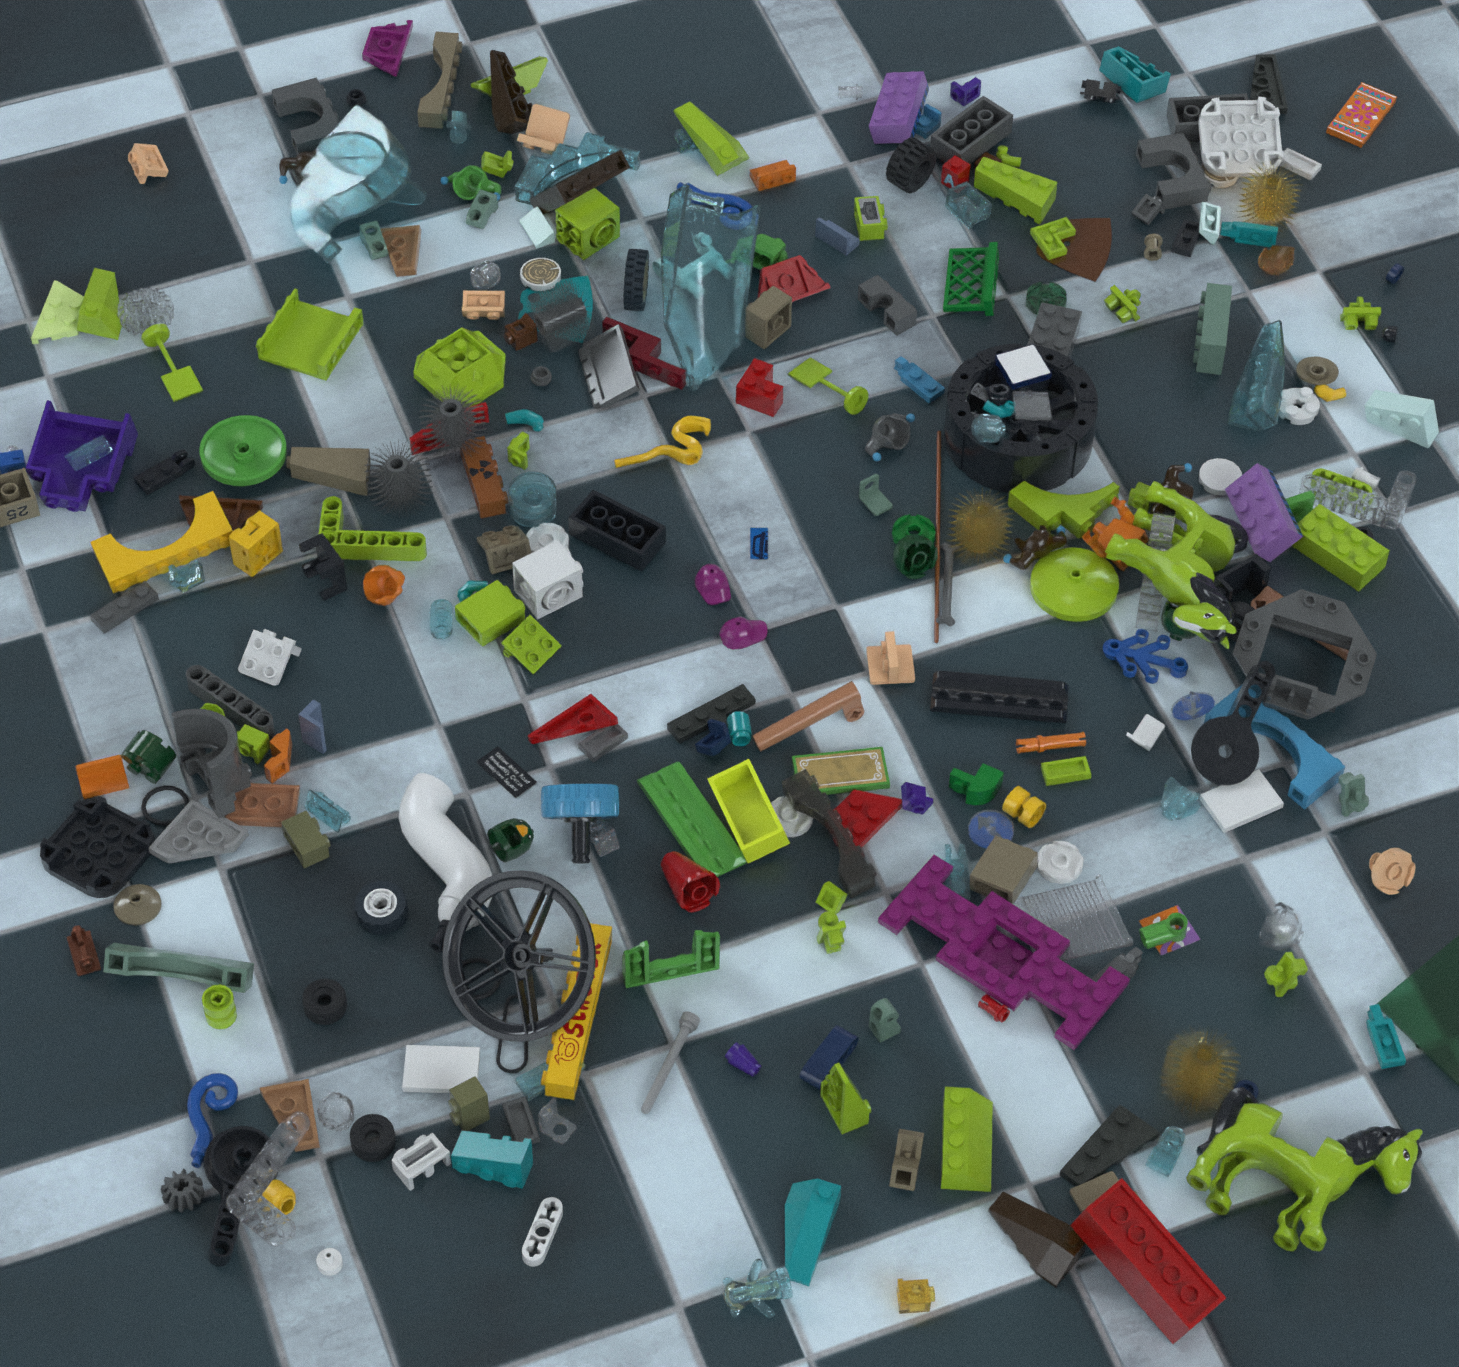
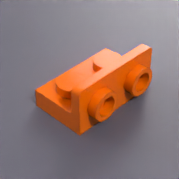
M787 160L751 169L749 176L757 190L762 191L796 181V167L794 164L790 165Z

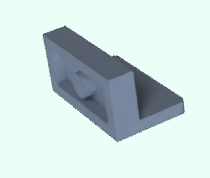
M820 217L816 219L815 236L847 256L859 245V238L830 220L824 221Z
M312 700L298 714L302 741L324 754L327 750L321 705L317 701Z

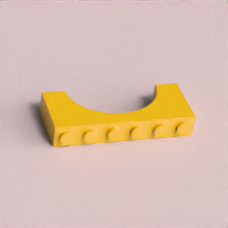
M214 491L193 499L195 516L190 528L181 538L166 547L150 551L129 549L119 544L111 533L90 542L113 594L124 591L128 587L147 581L159 574H165L178 566L186 565L192 560L208 556L216 550L230 546L229 536L233 530Z

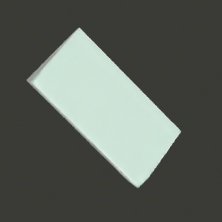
M1202 201L1199 233L1214 245L1219 237L1221 207Z
M535 207L519 220L536 249L555 243L554 231L539 207Z

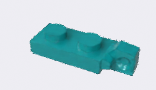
M1222 221L1220 235L1228 236L1234 239L1236 243L1274 248L1276 245L1278 227L1239 221Z
M1379 1004L1370 1005L1369 1011H1367L1369 1017L1366 1020L1367 1030L1381 1069L1405 1065L1406 1058L1392 1018L1389 1019L1388 1016L1383 1017Z

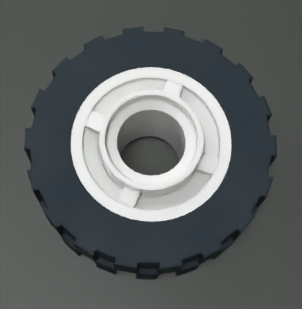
M382 880L374 883L371 882L369 885L361 888L362 890L356 895L354 908L358 923L361 924L364 930L366 929L371 934L387 935L390 932L397 931L400 926L404 925L409 909L406 895H404L402 888L400 889L397 884H393L391 881Z

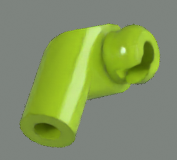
M1000 145L997 147L996 157L1001 159L1003 164L1020 168L1022 158L1010 156L1007 153V146Z

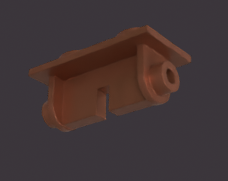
M79 925L74 926L71 936L67 937L77 976L101 970L90 930L85 931Z

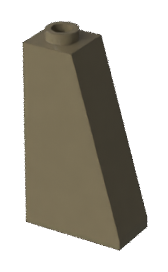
M292 447L291 456H287V469L291 470L292 478L367 496L368 494L367 488L369 484L367 482H369V478L366 477L370 476V471H365L370 470L371 466L364 465L371 464V460H368V458L370 459L369 449Z

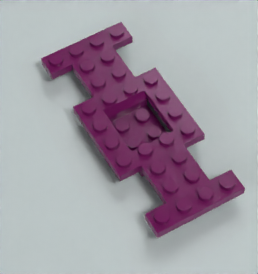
M933 855L878 917V923L895 935H898L910 920L918 923L947 942L936 955V961L1003 1005L1005 1004L1013 1011L1018 1008L1024 999L1028 1001L1032 997L1065 1018L1066 1020L1055 1032L1054 1038L1075 1050L1129 985L1130 978L1110 966L1097 982L1093 981L1059 959L1070 946V940L993 891L977 907L942 884L953 872V866L938 856ZM997 925L1036 950L1031 952L997 930Z

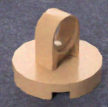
M1390 848L1383 853H1374L1369 861L1374 886L1388 895L1398 894L1400 892L1397 890L1403 886L1407 887L1414 877L1416 868L1415 863L1412 862L1411 854L1400 848Z

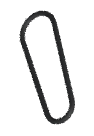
M513 994L507 998L504 1007L502 1019L503 1021H506L508 1004L510 1000L513 998H517L518 994ZM526 998L527 1006H528V1012H529V1001H528V999ZM499 1039L496 1056L498 1067L507 1073L521 1071L528 1061V1041H525L523 1064L517 1069L510 1070L503 1067L500 1063L503 1040Z

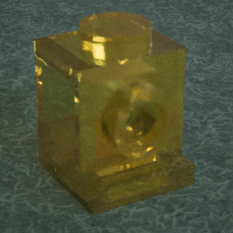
M903 1278L897 1279L896 1292L899 1314L930 1312L931 1302H935L934 1286H929L928 1279L903 1281Z

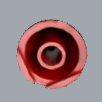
M677 851L667 853L663 857L661 868L678 905L691 913L706 908L711 903L709 901L713 895L716 897L719 892L720 882L717 876Z

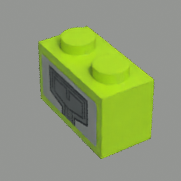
M879 196L854 198V216L860 241L884 239V230L888 229L887 218H883L885 214L884 204H880Z

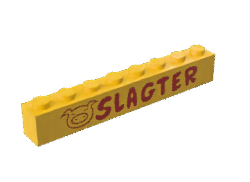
M590 923L596 950L593 981L579 1011L561 1029L552 1033L551 1044L554 1046L553 1050H548L546 1065L549 1066L547 1071H543L541 1085L545 1086V1096L575 1099L611 949L612 926ZM576 936V945H578L577 951L573 950L572 956L580 958L579 939L578 936ZM571 961V965L573 967H580V962ZM567 972L566 984H568V989L563 990L561 1004L567 1000L572 992L579 972Z

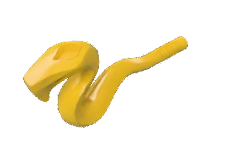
M683 417L673 426L672 435L676 441L688 449H681L672 445H660L643 454L615 459V467L619 468L645 462L660 455L669 456L685 465L696 464L703 455L702 446L698 440L685 433L704 432L708 436L711 430V421L705 417Z

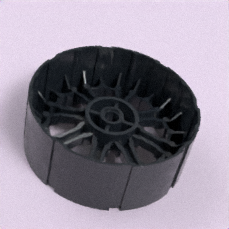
M1004 344L976 353L974 358H968L958 367L950 380L944 425L945 446L951 460L959 470L964 471L966 476L985 487L1009 493L1020 483L1026 481L1036 488L1048 491L1065 484L1070 478L1073 479L1089 460L1098 412V395L1094 383L1082 367H1077L1071 358L1043 346L1034 345L1050 371L1048 374L1013 384L996 355L1027 346ZM994 384H1004L1009 388L1008 401L1014 402L1016 408L1011 416L998 419L991 414L971 412L969 401L984 407L987 400L992 401L989 399L990 393L983 388ZM1015 384H1030V387L1022 393L1019 388H1016ZM1044 389L1060 395L1050 400L1040 399ZM992 402L993 404H995V405H997V406H1000V405L1005 404V403L999 404V403H994V402ZM1074 409L1075 415L1073 419H1066L1064 421L1052 418V415ZM985 429L997 430L999 434L996 436ZM1048 433L1056 436L1043 440L1040 435Z

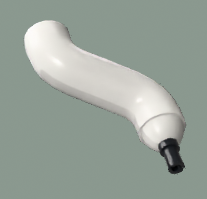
M418 773L407 786L401 800L399 822L410 846L447 885L438 900V918L440 921L438 931L429 942V947L432 950L441 953L443 951L447 925L456 906L470 889L492 876V873L482 853L446 816V812L454 801L450 788L432 775ZM492 897L484 903V905L487 908L490 905ZM480 909L477 910L483 917L485 916ZM474 916L472 917L467 930L479 925V922Z

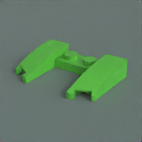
M695 930L692 954H680L676 957L656 959L652 962H649V945L647 940L629 950H625L622 956V975L625 987L630 988L720 969L719 932L712 933Z

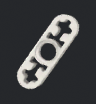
M549 1197L540 1204L522 1247V1258L528 1266H539L545 1260L563 1216V1206L559 1199ZM551 1207H555L556 1211H553L551 1213L549 1221L547 1219V1210H550ZM539 1227H546L550 1230L549 1234L544 1237L538 1236L535 1231ZM535 1243H537L538 1254H535L533 1257H530L529 1252H533L535 1248Z

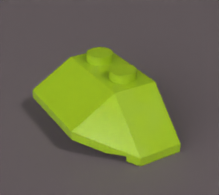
M538 56L513 67L516 73L514 77L520 87L523 86L525 90L523 95L530 93L531 89L537 87L547 65V57ZM491 76L471 83L472 88L492 97Z

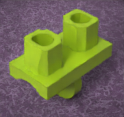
M1115 284L1110 287L1111 294L1104 300L1106 307L1113 311L1120 305L1122 308L1115 313L1122 323L1127 322L1131 318L1135 322L1139 320L1140 316L1136 313V306L1141 304L1139 301L1141 293L1137 289L1131 291L1126 289L1123 294Z
M1358 296L1356 302H1350L1349 307L1343 308V312L1340 314V321H1344L1346 330L1357 329L1358 321H1364L1366 330H1375L1381 315V307H1371L1370 302H1364L1363 297Z
M824 912L818 919L820 930L816 937L818 944L824 943L827 954L841 951V945L845 942L843 938V933L846 929L845 921L839 922L837 915L833 912Z
M1285 952L1276 966H1269L1265 970L1264 975L1267 983L1274 985L1276 997H1283L1288 989H1295L1298 984L1297 976L1305 975L1308 967L1303 958L1295 959L1292 952Z

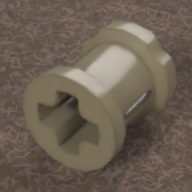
M1149 234L1144 239L1146 245L1144 257L1149 261H1157L1162 257L1160 246L1163 239L1160 235Z

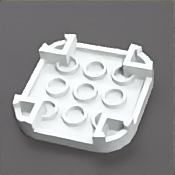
M1219 97L1211 99L1201 110L1198 121L1201 158L1207 171L1219 177L1266 176L1275 172L1284 155L1281 145L1279 108H1275L1265 97H1258L1257 100L1220 101Z

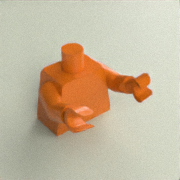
M1115 496L1110 504L1118 509V513L1121 516L1120 520L1115 518L1108 526L1098 522L1093 528L1094 535L1092 537L1090 536V529L1082 536L1083 540L1100 558H1106L1107 553H1105V550L1115 533L1121 535L1124 539H1138L1145 544L1149 541L1146 531L1133 525L1134 515L1125 505L1126 501H1120ZM1111 560L1121 571L1128 567L1121 560Z

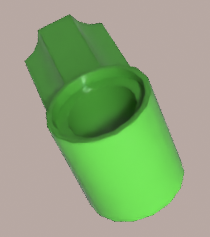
M1172 913L1166 920L1140 928L1139 933L1144 947L1150 949L1170 941H1182L1186 937L1188 921L1185 915ZM1178 925L1181 929L1175 930L1171 926Z

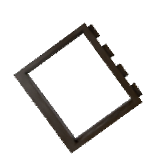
M619 150L531 197L529 200L533 208L539 207L544 215L631 167L623 152Z

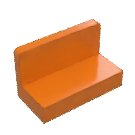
M121 755L75 766L83 799L129 788Z

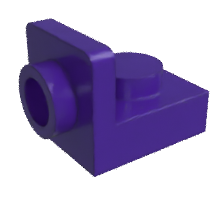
M977 77L966 82L963 86L955 81L951 83L950 97L962 106H966L981 94V80Z
M908 782L901 786L903 810L923 815L932 806L933 798L926 797V787Z

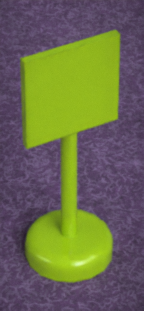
M155 324L142 333L141 339L144 345L148 347L159 346L172 370L171 373L161 376V379L173 402L202 392L203 389L191 366L189 365L177 370L163 344L170 336L168 326L165 324Z
M811 357L788 373V376L809 388L820 382L845 397L844 409L851 415L860 413L867 404L868 391L865 388L855 386L849 392H846L824 379L832 373V370Z

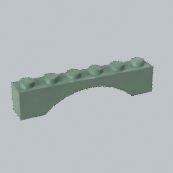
M113 943L105 949L103 972L126 976L145 975L180 978L211 986L225 985L231 991L245 993L252 987L254 963Z

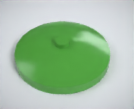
M241 415L224 419L212 426L202 438L199 452L204 470L213 479L232 486H249L269 479L280 470L286 459L287 446L284 434L274 423L258 416Z

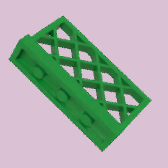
M989 242V247L949 248L943 302L944 312L985 311V316H994L1000 257L998 242ZM963 255L964 258L957 261L954 259V256ZM977 255H985L979 261L974 258ZM968 261H971L974 265L968 269L963 266ZM958 268L963 271L958 276L953 274ZM978 268L983 270L979 275L973 273ZM966 276H970L972 278V280H970L967 283L962 281V279ZM978 282L981 287L975 291L971 287ZM956 283L962 286L956 291L951 289ZM966 290L971 293L966 298L960 296ZM954 298L960 301L957 304H949ZM977 298L980 300V304H971L970 301Z

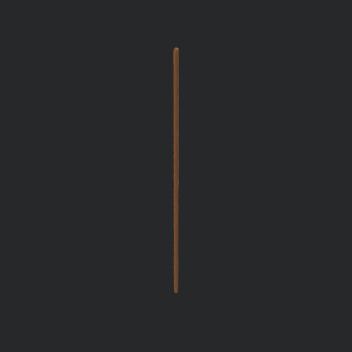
M937 431L935 546L938 550V558L935 564V643L939 642V624L936 622V618L939 617L941 431Z

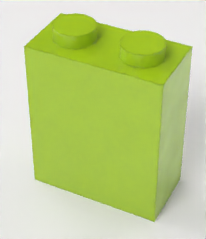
M496 580L455 605V617L460 625L483 647L525 620L526 608L520 599H516L512 595L511 590L506 585L503 586Z

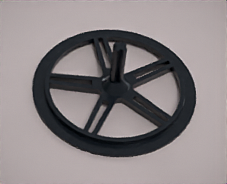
M507 871L495 874L479 882L458 903L451 915L444 936L443 969L449 992L456 1006L475 1027L501 1040L523 1042L540 1039L556 1032L567 1024L579 1011L589 993L596 962L594 935L582 906L562 884L536 872ZM530 888L540 891L519 938H516L484 905L488 899L508 889ZM547 895L540 915L538 917V920L536 922V925L534 927V930L532 934H530L529 931L532 927V924L537 916V913L542 905L545 896ZM553 899L566 911L576 929L580 945V958L553 953L552 948H536L535 946ZM478 909L506 936L504 940L477 911ZM474 916L503 949V956L466 980L462 964V948L466 930ZM558 958L580 962V967L543 962ZM501 966V972L469 989L468 985L496 967ZM542 967L579 972L574 988L567 1000L553 1014L539 1021L532 973L533 968ZM513 972L523 1024L509 1023L493 1016L478 1003L473 993ZM523 980H526L527 994H528V1001H529V1009H530V1016H531V1023H530V1018H529V1012H528V1006H527V1001H526V995H525V989H524Z

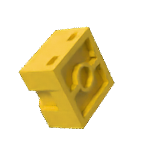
M260 510L247 519L242 529H235L229 536L233 565L252 578L283 552L279 523Z

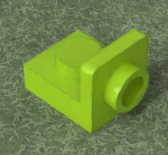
M1138 482L1135 489L1132 488L1129 493L1128 505L1136 509L1140 507L1148 512L1153 502H1149L1144 498L1150 486Z

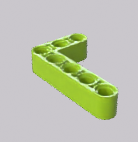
M330 496L323 501L318 535L323 533L341 559L421 561L426 558V538L423 534L418 532L342 530L344 515L341 499L336 496Z

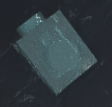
M199 561L180 570L173 564L168 566V580L173 587H177L182 593L205 582L203 566Z

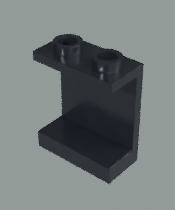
M1255 554L1215 578L1214 584L1230 603L1232 596L1246 588L1257 597L1268 585L1271 567L1258 554Z

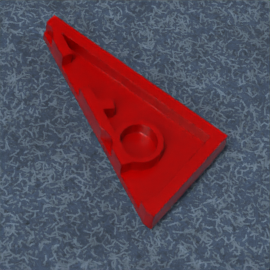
M589 694L530 733L528 740L531 744L601 729L618 724V718L596 697Z

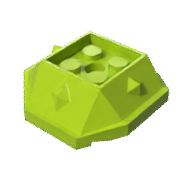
M461 327L446 338L438 339L435 345L417 355L413 372L414 378L441 401L443 400L441 397H447L448 399L449 396L450 399V388L452 399L456 400L458 398L459 401L463 393L465 395L470 392L460 403L468 398L470 400L465 404L475 402L469 406L471 407L504 387L506 354L480 331L472 332Z

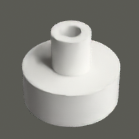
M334 1248L322 1250L316 1259L318 1270L323 1275H335L343 1266L342 1256Z

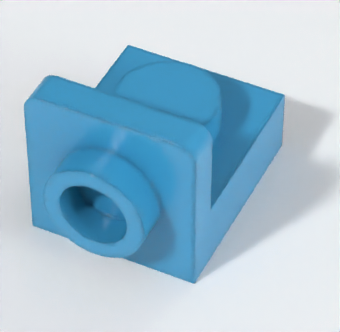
M926 104L915 133L927 139L940 128L942 113Z

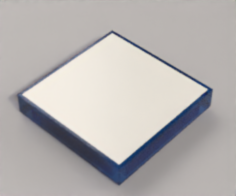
M1034 344L995 355L994 360L1012 390L1050 379L1052 376L1050 369Z

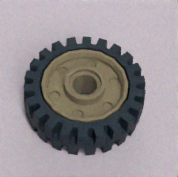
M628 250L623 289L624 310L644 311L649 279L648 250Z

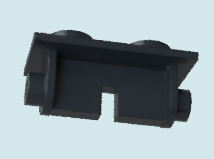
M1082 80L1081 88H1085V91L1080 92V94L1084 95V99L1095 100L1096 97H1102L1103 102L1115 103V100H1120L1119 97H1116V93H1121L1122 87L1118 86V83L1104 82L1103 89H1099L1100 81Z

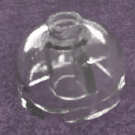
M1279 902L1273 907L1277 909L1274 915L1269 913L1262 925L1259 937L1264 939L1259 944L1275 951H1285L1294 944H1299L1304 932L1301 931L1302 921L1298 912L1292 907Z

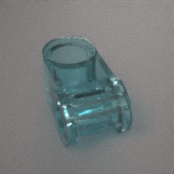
M1176 1126L1166 1128L1157 1145L1152 1149L1145 1166L1169 1177L1185 1141L1183 1130Z

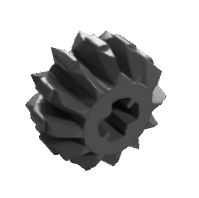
M183 1168L181 1174L173 1171L172 1178L165 1177V1185L161 1186L162 1200L165 1205L168 1204L171 1211L178 1208L179 1212L182 1213L184 1208L187 1207L192 1211L193 1204L200 1205V1197L204 1196L203 1182L200 1177L196 1176L194 1171L187 1174Z

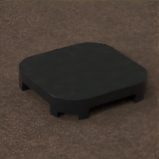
M97 796V799H89L81 802L79 799L73 804L74 811L48 840L43 838L40 843V858L44 869L55 878L88 896L107 898L118 893L151 856L149 847L155 841L150 823L144 818L142 821H139L107 804L106 798Z

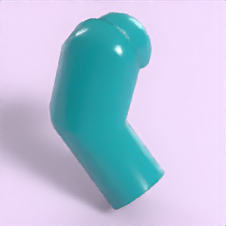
M987 400L982 409L1000 419L1011 416L1016 405L1012 401H1006L1005 404L997 406Z
M469 580L458 590L457 597L462 602L474 592H478L488 586V582Z

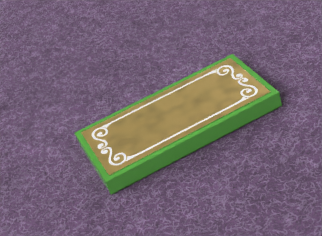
M883 747L792 756L798 797L801 798L851 793L853 790L870 791L890 788Z

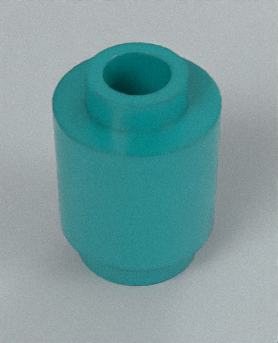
M741 711L733 712L727 718L731 741L735 746H745L750 743L752 737L749 715Z

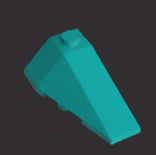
M818 1178L792 1184L785 1203V1279L806 1286L810 1285L840 1203V1185Z

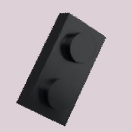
M1183 220L1172 245L1171 252L1187 257L1192 256L1201 235L1199 233V223Z

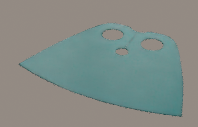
M588 275L562 279L559 283H556L554 287L556 291H560L556 289V286L558 289L559 286L561 287V284L564 287L563 282L566 286L569 285L570 293L574 286V294L576 293L578 297H582L586 311H588L587 314L592 317L593 296ZM530 287L521 293L520 302L523 304V309L519 312L518 320L525 313L528 314V312L534 311L531 309L533 306L531 304L534 303H530L527 296L537 292L541 296L540 291L531 290ZM582 333L580 339L578 336L576 338H578L580 343H583L585 336Z

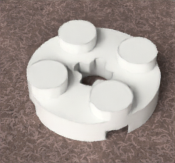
M1309 387L1282 390L1276 405L1278 415L1283 420L1285 418L1291 420L1290 423L1294 425L1311 423L1314 417L1318 415L1320 408L1318 398ZM1295 404H1298V405H1301L1302 407H1301V408H1298L1297 406H1294V405H1295Z

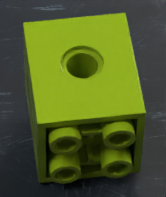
M595 188L555 210L557 240L582 260L587 259L620 237V208Z

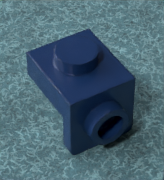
M710 719L707 721L710 733L697 742L695 746L697 752L714 756L719 754L732 741L726 724Z

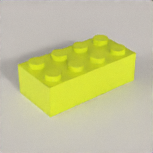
M750 759L707 779L748 864L790 844Z

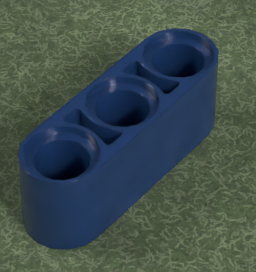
M836 1025L806 1062L799 1078L821 1091V1082L826 1080L825 1077L830 1074L829 1071L834 1064L840 1063L841 1066L844 1064L857 1046L859 1037Z

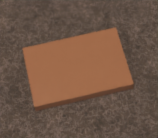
M251 783V787L235 793L237 798L234 801L236 811L225 815V818L242 826L282 827V821L297 815L300 785Z

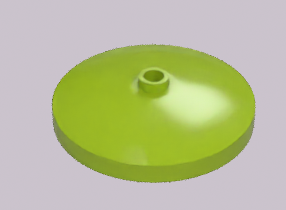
M1068 547L1051 551L1048 555L1038 560L1031 573L1030 590L1037 605L1049 615L1065 621L1082 622L1098 618L1111 609L1117 599L1119 579L1114 567L1105 558H1100L1095 552L1087 549Z

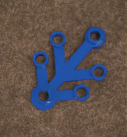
M1138 629L1135 636L1125 640L1109 639L1103 644L1105 656L1110 660H1116L1123 669L1124 676L1128 678L1136 675L1138 666L1144 674L1147 683H1156L1159 678V672L1154 668H1150L1148 663L1169 668L1170 674L1176 678H1183L1187 674L1188 663L1185 659L1178 657L1171 660L1151 654L1169 648L1170 638L1167 635H1160L1156 642L1136 650L1129 647L1138 643L1145 644L1148 641L1149 633L1145 629ZM1126 657L1133 658L1136 664L1128 662Z

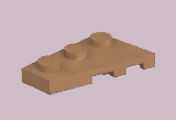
M420 225L381 228L380 230L384 237L396 277L417 275L421 240Z
M309 1079L259 1088L261 1095L295 1152L320 1148Z

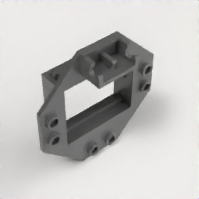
M1301 589L1245 614L1233 656L1246 677L1250 669L1260 661L1270 627L1349 650L1335 696L1318 691V687L1275 674L1262 700V704L1265 707L1309 720L1327 711L1334 713L1336 707L1365 694L1377 653L1345 602ZM1259 673L1262 678L1266 677L1265 674Z

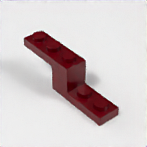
M606 316L602 322L603 332L618 324L621 326L627 346L630 348L629 353L634 371L662 381L672 387L681 390L686 385V370L657 359L661 354V338Z

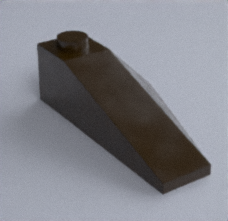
M491 50L492 114L495 120V127L498 132L507 134L526 131L533 105L532 103H527L523 95L525 90L523 86L520 87L514 78L516 73L505 52Z
M1004 1191L988 1209V1212L1003 1232L1009 1235L1016 1244V1249L1019 1253L1023 1254L1028 1260L1032 1270L1055 1288L1086 1250L1087 1244L1068 1223Z

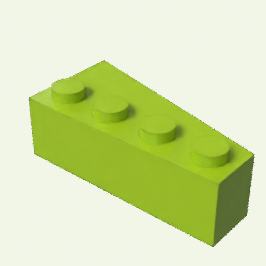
M983 157L975 169L974 187L994 199L998 197L1003 200L1004 205L1020 210V214L1025 217L1029 215L1034 218L1035 223L1040 225L1056 199L1057 182Z

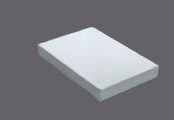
M1260 770L1254 771L1247 779L1240 783L1228 786L1221 785L1200 794L1199 798L1223 833L1279 810L1284 805V802Z
M406 1045L402 1084L403 1092L449 1093V1089L474 1076L478 1079L480 1047Z

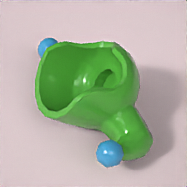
M466 166L460 172H454L449 177L444 176L440 180L443 185L452 183L455 193L464 200L474 199L480 189L496 194L497 200L500 199L501 185L489 180L486 172L478 166Z

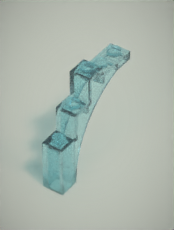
M586 132L578 148L559 143L551 159L531 155L515 185V200L532 205L529 200L531 197L546 190L561 178L580 171L619 150L623 152L631 168L629 169L638 171L640 167V151L605 143V136Z

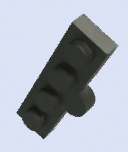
M741 684L667 723V729L676 741L681 744L709 729L707 721L710 719L724 722L727 726L729 715L736 711L742 712L755 705L756 699L745 685Z

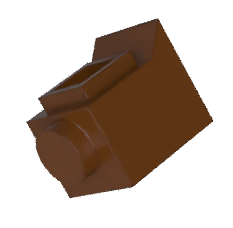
M525 313L521 319L505 326L504 339L508 345L511 344L517 351L538 341L537 326L531 317Z

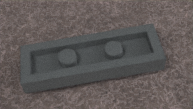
M144 581L90 615L91 621L105 634L159 600L158 593Z

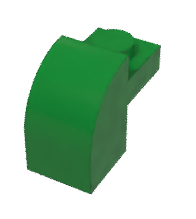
M984 763L975 776L953 768L950 773L949 788L957 793L965 794L966 804L983 805L992 801L1002 786L1004 772Z

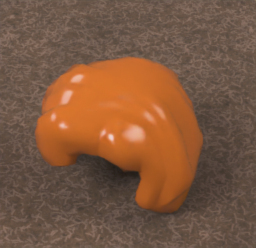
M378 565L371 568L365 574L363 580V590L366 599L374 604L390 605L402 593L405 576L401 571L388 565Z

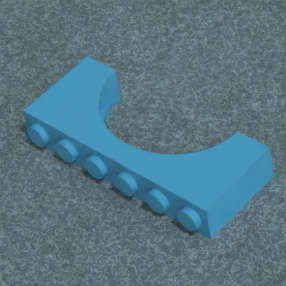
M1242 685L1206 713L1204 723L1216 717L1227 716ZM1249 688V695L1255 698L1256 692ZM1261 702L1251 723L1252 731L1275 740L1292 756L1296 764L1297 776L1291 781L1287 796L1305 810L1339 782V776L1344 773L1345 766L1338 758L1328 753L1322 745L1312 740L1305 731L1295 726L1288 717L1283 716L1275 709L1265 707ZM1239 707L1240 716L1245 718L1246 711Z

